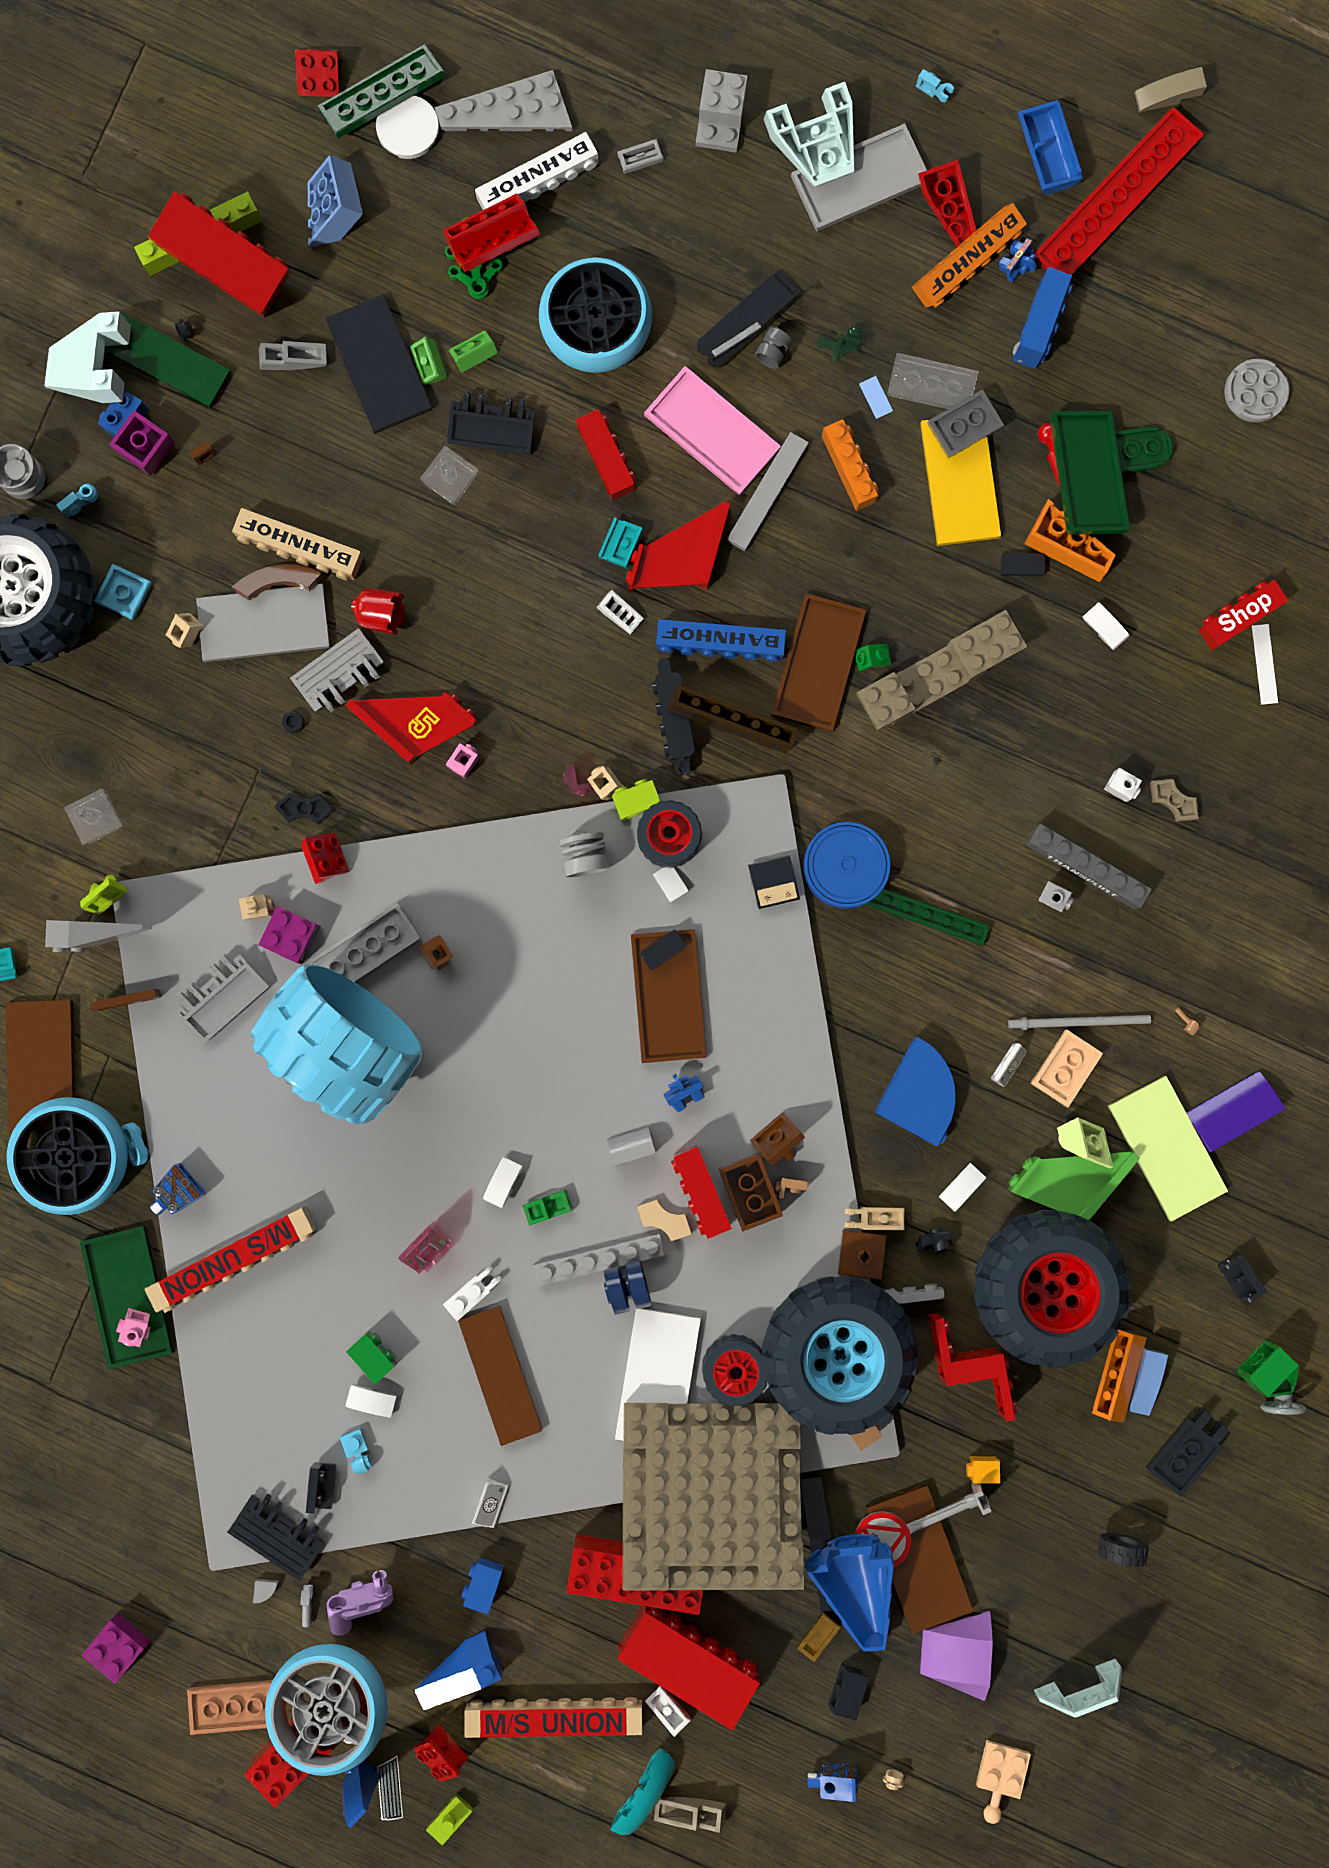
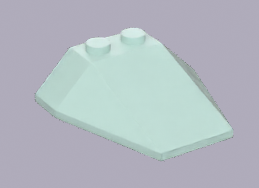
M1116 1659L1095 1666L1101 1683L1063 1697L1055 1682L1034 1689L1040 1702L1076 1718L1118 1702L1122 1668Z

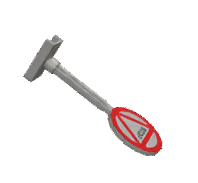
M971 1482L973 1493L965 1496V1499L908 1524L891 1512L878 1511L870 1513L861 1520L855 1534L873 1535L879 1537L880 1542H886L891 1549L894 1567H896L906 1559L910 1552L911 1533L967 1508L972 1509L978 1506L983 1515L992 1511L987 1496L983 1494L981 1483Z

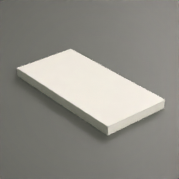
M636 1308L615 1434L616 1440L623 1441L624 1403L687 1404L700 1317Z

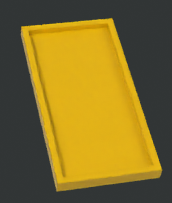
M928 420L921 421V433L937 546L1000 538L1001 532L987 437L948 459L929 428Z

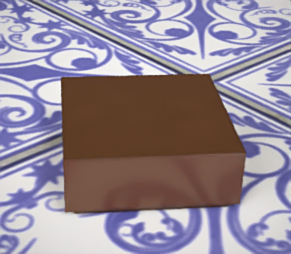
M208 441L189 452L198 465H201L216 454Z

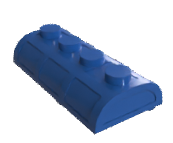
M1056 100L1018 111L1017 116L1042 193L1052 194L1078 184L1083 178L1082 169L1060 102Z

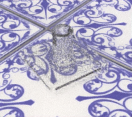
M444 445L421 476L420 481L455 505L478 475L479 469Z
M103 788L64 807L83 846H87L123 827Z

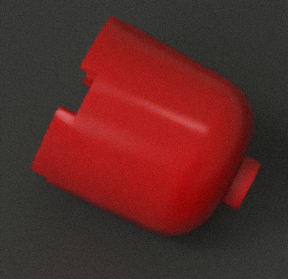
M367 588L361 591L357 599L353 600L352 611L360 626L390 635H397V626L403 625L406 605L402 604V599L405 596L399 592Z

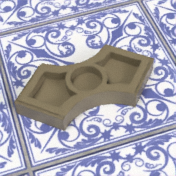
M1173 779L1150 782L1152 803H1159L1168 807L1172 811L1176 822L1199 819L1197 798L1183 795L1176 788Z

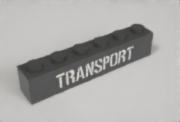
M1042 824L1034 827L1024 844L1134 910L1142 907L1152 890Z

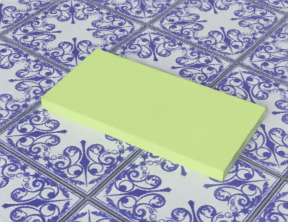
M1163 1076L1108 1105L1130 1149L1140 1157L1137 1162L1169 1221H1173L1228 1192L1167 1076Z

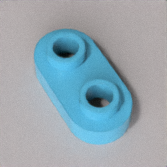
M133 1122L122 1125L121 1129L126 1139L130 1162L134 1166L146 1163L149 1152L143 1143L140 1127Z

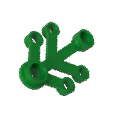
M447 246L445 249L446 257L449 260H455L453 255L448 254L450 249ZM499 259L491 260L490 267L482 277L480 269L485 262L470 270L472 278L462 273L457 265L450 266L448 273L452 280H459L468 286V292L472 298L483 299L488 295L489 281L495 274L502 271V262ZM494 264L500 265L497 269L492 267ZM457 270L458 274L452 275L451 272ZM481 287L482 291L476 292L475 289Z

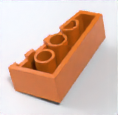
M1048 499L1024 544L1100 582L1107 573L1115 554L1095 537L1092 538L1088 534L1067 535L1064 511L1060 512L1053 506L1054 503Z

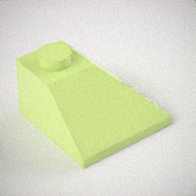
M1076 1118L1057 1128L1059 1133L1058 1139L1062 1148L1109 1169L1113 1167L1104 1128L1080 1118Z

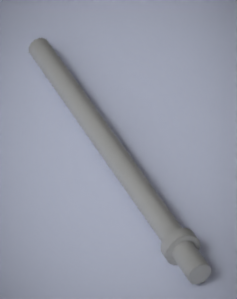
M1151 1016L1027 1019L1026 1017H1021V1020H1008V1027L1027 1030V1028L1150 1024Z

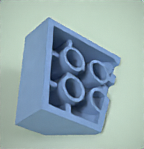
M331 155L327 157L308 181V207L311 208L308 228L312 229V238L308 239L309 247L340 241L363 214L351 163Z

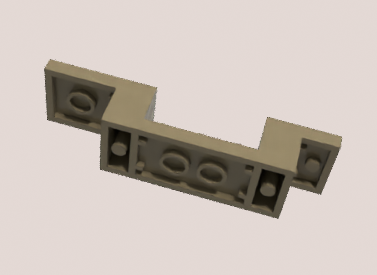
M1004 610L950 640L946 647L897 674L893 672L858 691L856 695L878 731L889 724L894 725L979 678L988 669L1026 649L1027 645L1008 612Z

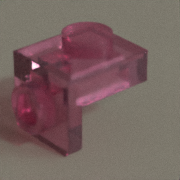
M574 764L566 765L563 779L565 785L569 784L570 794L575 793V796L587 795V791H591V785H578Z

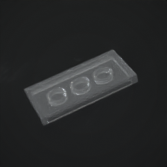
M896 353L887 395L949 409L974 394L978 371Z

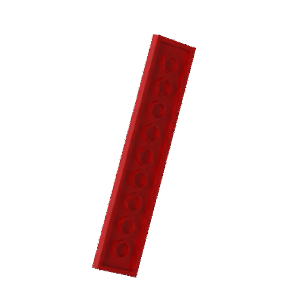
M1172 107L1034 253L1036 256L1035 261L1045 270L1050 267L1073 275L1202 139L1204 134L1177 109Z

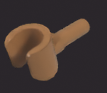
M1178 1007L1175 1011L1187 1023L1184 1030L1190 1035L1196 1034L1199 1024L1187 1017Z

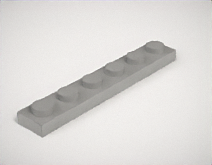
M660 1233L533 1264L539 1287L616 1266H623L639 1260L644 1261L664 1256L665 1253Z

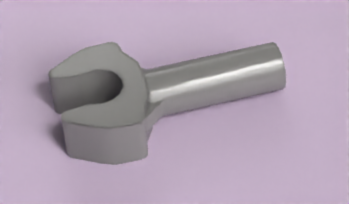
M304 1584V1590L301 1592L300 1605H303V1627L311 1626L313 1585Z

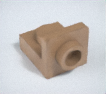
M781 1176L780 1181H776L774 1193L778 1194L779 1200H783L785 1187L788 1188L789 1192L801 1193V1190L807 1191L808 1181Z

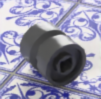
M771 327L764 336V342L760 343L757 348L755 357L763 365L777 369L784 358L783 354L787 353L793 341L782 330Z

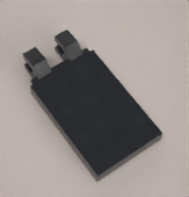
M1203 1407L1195 1414L1194 1418L1192 1416L1190 1418L1187 1417L1146 1465L1147 1470L1180 1497L1185 1494L1223 1449L1221 1445L1222 1440L1230 1431L1220 1421L1212 1428L1211 1432L1206 1429L1205 1425L1212 1418V1415Z

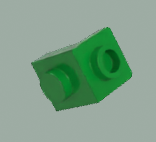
M887 644L866 645L855 651L859 671L891 665Z

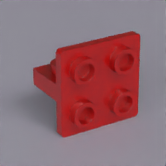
M335 833L309 836L302 839L303 843L300 845L315 884L349 872Z
M437 1725L422 1743L416 1744L413 1748L418 1760L427 1764L431 1769L432 1776L442 1782L458 1777L461 1773L459 1769L469 1759L441 1725Z

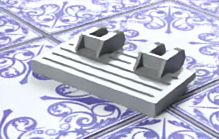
M358 628L290 679L315 712L323 708L318 701L321 699L331 713L334 708L330 701L326 699V694L331 691L337 702L342 705L345 701L335 688L338 686L342 693L357 683L352 676L354 674L364 687L368 686V681L361 675L359 670L366 666L370 675L377 679L379 675L370 665V662H373L376 667H379L384 662Z
M225 954L220 956L221 961L232 971L229 976H226L217 964L212 963L210 965L211 970L223 981L222 983L213 977L200 990L191 982L187 985L188 990L199 1000L197 1004L194 1005L182 992L176 994L190 1011L188 1012L181 1005L174 1012L203 1044L269 987V984L241 954L233 959L239 968Z

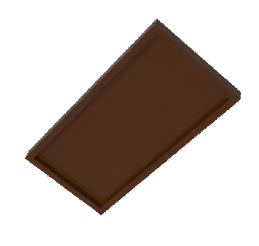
M805 593L771 716L833 732L865 617V609Z
M695 929L677 930V933L687 947L652 971L639 952L670 931L631 934L642 1063L706 1058Z
M73 1000L6 1002L8 1132H13L19 1121L39 1104L56 1098H75ZM52 1116L41 1121L33 1131L49 1130L52 1128Z
M927 1484L865 1506L868 1515L878 1511L891 1512L902 1518L906 1524L937 1511ZM941 1521L911 1533L910 1552L902 1563L893 1568L892 1581L910 1631L914 1634L973 1612Z

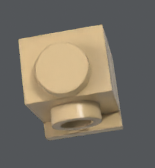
M190 613L176 614L166 636L179 648L191 647L199 630L203 629L204 625Z
M599 766L591 773L592 775L587 779L602 800L610 801L612 795L615 794V790L624 787L611 769L605 766Z

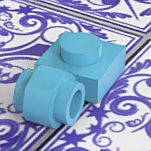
M84 484L76 494L72 492L60 501L57 507L67 517L75 515L85 505L84 501L87 503L96 501L98 491L91 484Z
M362 1428L342 1435L340 1441L346 1457L355 1456L354 1460L351 1461L354 1473L363 1474L368 1472L369 1468H372V1461L369 1455L365 1456L362 1453L369 1449Z

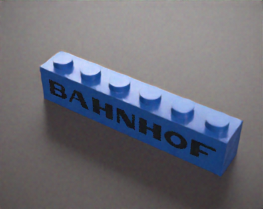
M658 619L656 649H660L662 653L681 651V654L694 655V652L702 653L706 657H714L715 654L724 655V658L734 659L736 656H744L746 660L766 658L768 662H778L784 656L786 630Z

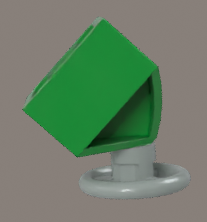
M1264 1340L1238 1367L1236 1372L1254 1390L1267 1397H1274V1401L1263 1402L1260 1405L1263 1411L1283 1415L1304 1413L1306 1407L1303 1404L1292 1402V1392L1297 1383L1299 1365L1279 1346Z

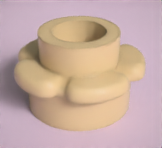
M889 1769L886 1771V1775L883 1776V1781L886 1783L887 1788L898 1790L904 1786V1775L897 1770Z

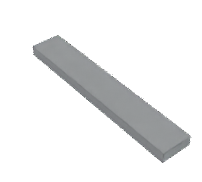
M791 432L789 433L728 536L727 541L743 551L747 549L809 442Z

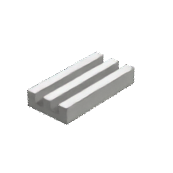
M657 139L617 152L624 174L663 162V156ZM654 147H655V150H652V151H649V152H646V153L643 152V153L637 154L636 156H633V157L624 159V157H627V156H630V155H633V154H636V153H639V152H642V151H645V150H648V149H651V148H654Z

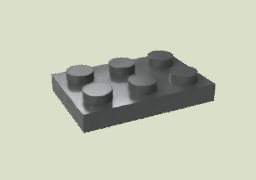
M983 389L927 422L948 459L1004 427L1003 422Z

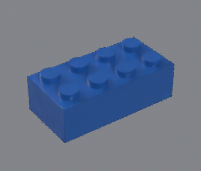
M1050 267L1047 268L1038 286L1019 339L1020 344L1012 361L1036 369L1039 362L1043 363L1051 347V339L1057 330L1059 317L1064 311L1066 298L1069 296L1073 284L1069 283L1072 275Z

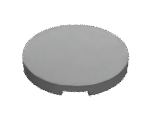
M1250 359L1238 365L1230 373L1225 383L1224 393L1227 405L1236 416L1248 422L1258 423L1272 419L1284 408L1289 397V383L1287 377L1275 366L1276 364L1265 359Z

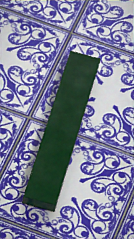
M884 888L872 901L865 904L871 908L980 946H984L990 929V925Z

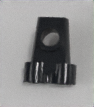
M942 1228L932 1230L930 1234L918 1236L915 1246L918 1252L933 1248L935 1254H942L951 1250L950 1242L952 1236L949 1230L943 1232Z

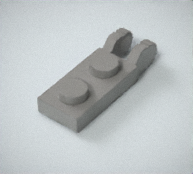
M928 1284L924 1286L925 1289L916 1290V1287H905L902 1292H897L894 1288L884 1290L898 1304L943 1299L945 1297L944 1289L938 1287L937 1284Z

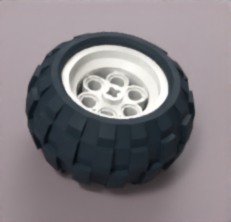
M4 514L5 517L0 518V598H2V603L0 604V663L10 666H29L37 661L41 663L48 662L59 657V651L66 646L72 648L82 638L78 634L84 624L90 625L94 614V608L91 606L92 599L96 597L95 578L92 576L90 562L83 549L68 533L57 525L41 517H28L26 514ZM38 573V578L35 581H31L32 576ZM40 594V599L33 603V598ZM22 607L21 613L15 615L16 609Z

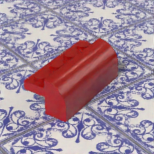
M517 193L442 230L457 265L464 272L473 270L478 265L493 260L496 256L506 251H511L516 246L531 241L534 237L540 235L537 226L529 217L524 201Z

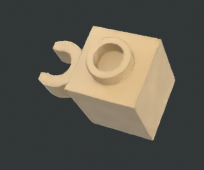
M261 894L239 899L242 920L252 921L272 917V911L275 908L273 899L269 898V895Z

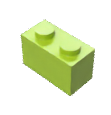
M647 779L636 782L635 787L627 789V786L619 788L612 795L621 822L643 814L650 806L660 802L653 781H647Z

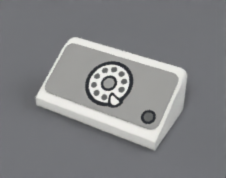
M1019 1043L1012 1044L991 1079L1005 1087L1027 1051Z
M490 1478L487 1479L472 1524L494 1528L508 1485Z

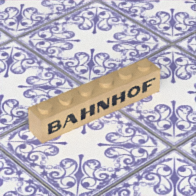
M243 508L240 509L232 530L237 540L247 545L250 542L257 544L256 547L263 551L269 552V549L276 551V554L282 558H295L299 564L304 566L314 565L317 570L324 573L331 571L336 573L338 578L346 581L348 578L355 580L363 560L362 553L356 549Z

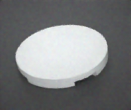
M411 96L378 115L376 131L379 141L385 149L399 158L412 159L420 157L429 151V148L438 137L439 123L433 107L427 101L417 96Z

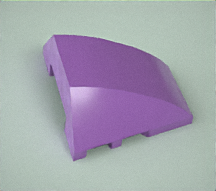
M985 1611L983 1614L972 1617L966 1616L964 1619L953 1622L947 1621L923 1630L920 1674L985 1701L990 1688L993 1644L990 1611Z

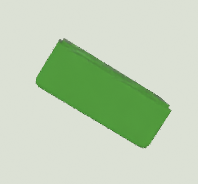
M486 330L449 350L461 372L497 354L496 347Z
M424 337L410 346L424 386L447 378L434 339Z

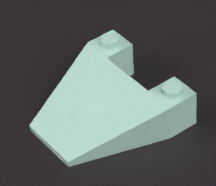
M845 82L825 89L822 100L827 112L826 115L794 126L787 104L768 110L764 117L770 139L814 187L854 173L852 100Z
M120 312L99 313L51 346L48 354L45 387L100 403L122 402L123 380L113 369L102 370L105 346L129 344L131 325Z

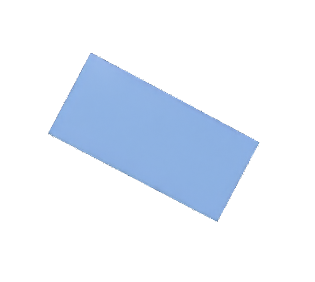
M876 376L859 383L876 419L893 411Z

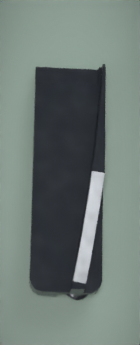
M778 270L698 340V351L708 357V364L711 367H723L802 296L803 290L799 291ZM743 341L742 343H740L739 345H737L736 347H734L733 349H731V347H733V346H735L736 344H738L739 342Z

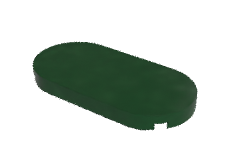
M1150 426L1115 431L1121 474L1158 469L1168 462L1173 453L1171 437L1158 427Z

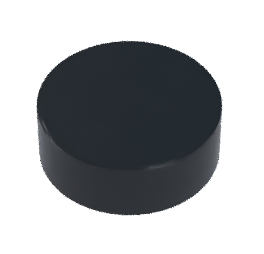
M290 711L283 716L282 725L289 733H299L304 728L305 721L298 712Z

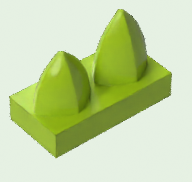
M108 874L101 885L92 884L89 894L80 901L81 908L100 915L127 893L126 886L118 883L113 875Z

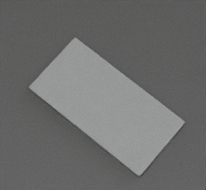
M905 124L854 145V173L814 187L799 170L791 173V178L816 232L921 187L918 173L927 169Z
M316 584L310 592L299 587L265 590L250 601L239 594L196 598L198 621L204 625V628L199 630L202 661L204 662L331 648L323 584Z

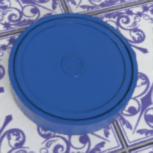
M853 822L832 824L821 830L810 842L803 862L804 877L811 892L823 903L839 909L858 908L872 901L884 888L890 873L889 853L883 840L870 828Z

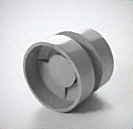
M7 444L1 446L0 487L17 499H29L37 495L45 483V471L42 465L25 448L19 445Z

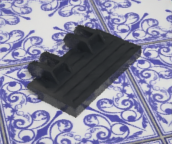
M465 392L463 411H460V401H451L447 444L531 454L536 411L526 410V417L524 419L525 399H520L518 403V418H511L512 397H507L504 417H502L503 407L484 405V414H482L484 396L481 393L478 394L476 399V413L469 412L470 392Z
M267 1493L257 1508L256 1505L260 1499L252 1494L227 1533L301 1581L325 1544L318 1537L313 1544L310 1543L319 1527L315 1525L305 1540L299 1534L307 1525L308 1520L306 1518H303L295 1532H293L292 1530L296 1525L294 1521L282 1513L277 1520L274 1519L283 1505L282 1502L278 1501L270 1515L262 1510L270 1502L272 1496Z

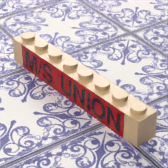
M306 1206L144 1290L155 1312L163 1309L164 1313L177 1307L176 1302L183 1300L185 1303L195 1298V1292L202 1289L203 1293L216 1287L214 1282L222 1279L224 1283L235 1277L234 1272L240 1269L242 1272H245L255 1267L253 1262L261 1259L263 1263L274 1257L272 1252L278 1249L284 1252L292 1248V1242L297 1239L303 1242L313 1237L311 1232L317 1230Z
M628 1697L624 1700L604 1698L602 1701H593L592 1698H583L580 1701H571L569 1698L549 1701V1699L542 1698L536 1700V1702H527L526 1699H517L514 1702H505L503 1699L483 1702V1700L476 1699L467 1703L465 1707V1738L642 1735V1700H637L634 1697Z

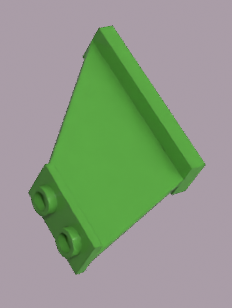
M1130 1151L1110 1153L1113 1167L1110 1169L1080 1156L1040 1159L1036 1156L1033 1158L1029 1157L1022 1165L1024 1169L1019 1175L1015 1174L1008 1183L1010 1186L1007 1189L1012 1193L1057 1211L1072 1213L1090 1220L1140 1157Z

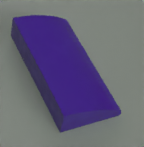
M1257 1071L1189 1110L1186 1114L1206 1151L1212 1152L1285 1110V1107L1260 1071Z

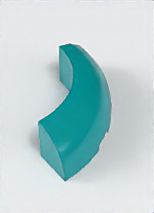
M661 1748L651 1756L639 1780L641 1787H638L634 1794H631L618 1810L610 1828L611 1831L620 1835H630L644 1823L654 1809L676 1767L673 1758Z

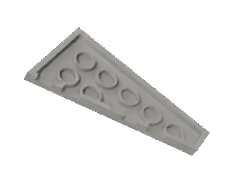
M553 70L435 107L442 131H467L468 129H480L481 131H488V129H500V131H533V129L554 131V129H565V131H573Z

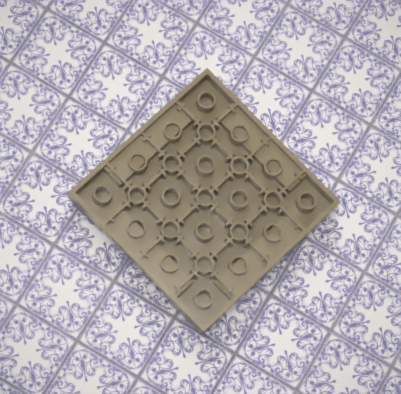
M755 1403L735 1407L727 1404H623L622 1590H804L799 1449H801L800 1423L789 1416L779 1403Z

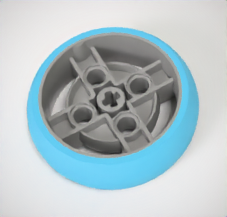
M322 1644L306 1648L292 1656L280 1668L270 1685L266 1699L265 1718L272 1744L286 1762L308 1774L328 1776L350 1770L363 1762L371 1754L381 1738L387 1719L386 1690L375 1667L359 1652L337 1644ZM315 1663L336 1665L332 1673L318 1674L308 1680L297 1674L303 1668ZM355 1679L364 1692L368 1707V1717L360 1713V1699L353 1686ZM334 1683L341 1686V1693H337L334 1690ZM304 1692L310 1695L311 1702H307L304 1699ZM286 1702L293 1706V1721L296 1729L300 1733L298 1738L295 1736L289 1724L286 1712ZM325 1705L328 1707L327 1711H329L327 1714L324 1712ZM342 1716L349 1719V1726L343 1724ZM312 1725L319 1729V1735H315L312 1732ZM344 1739L356 1745L351 1750L339 1755H325L317 1752L320 1746L337 1744Z

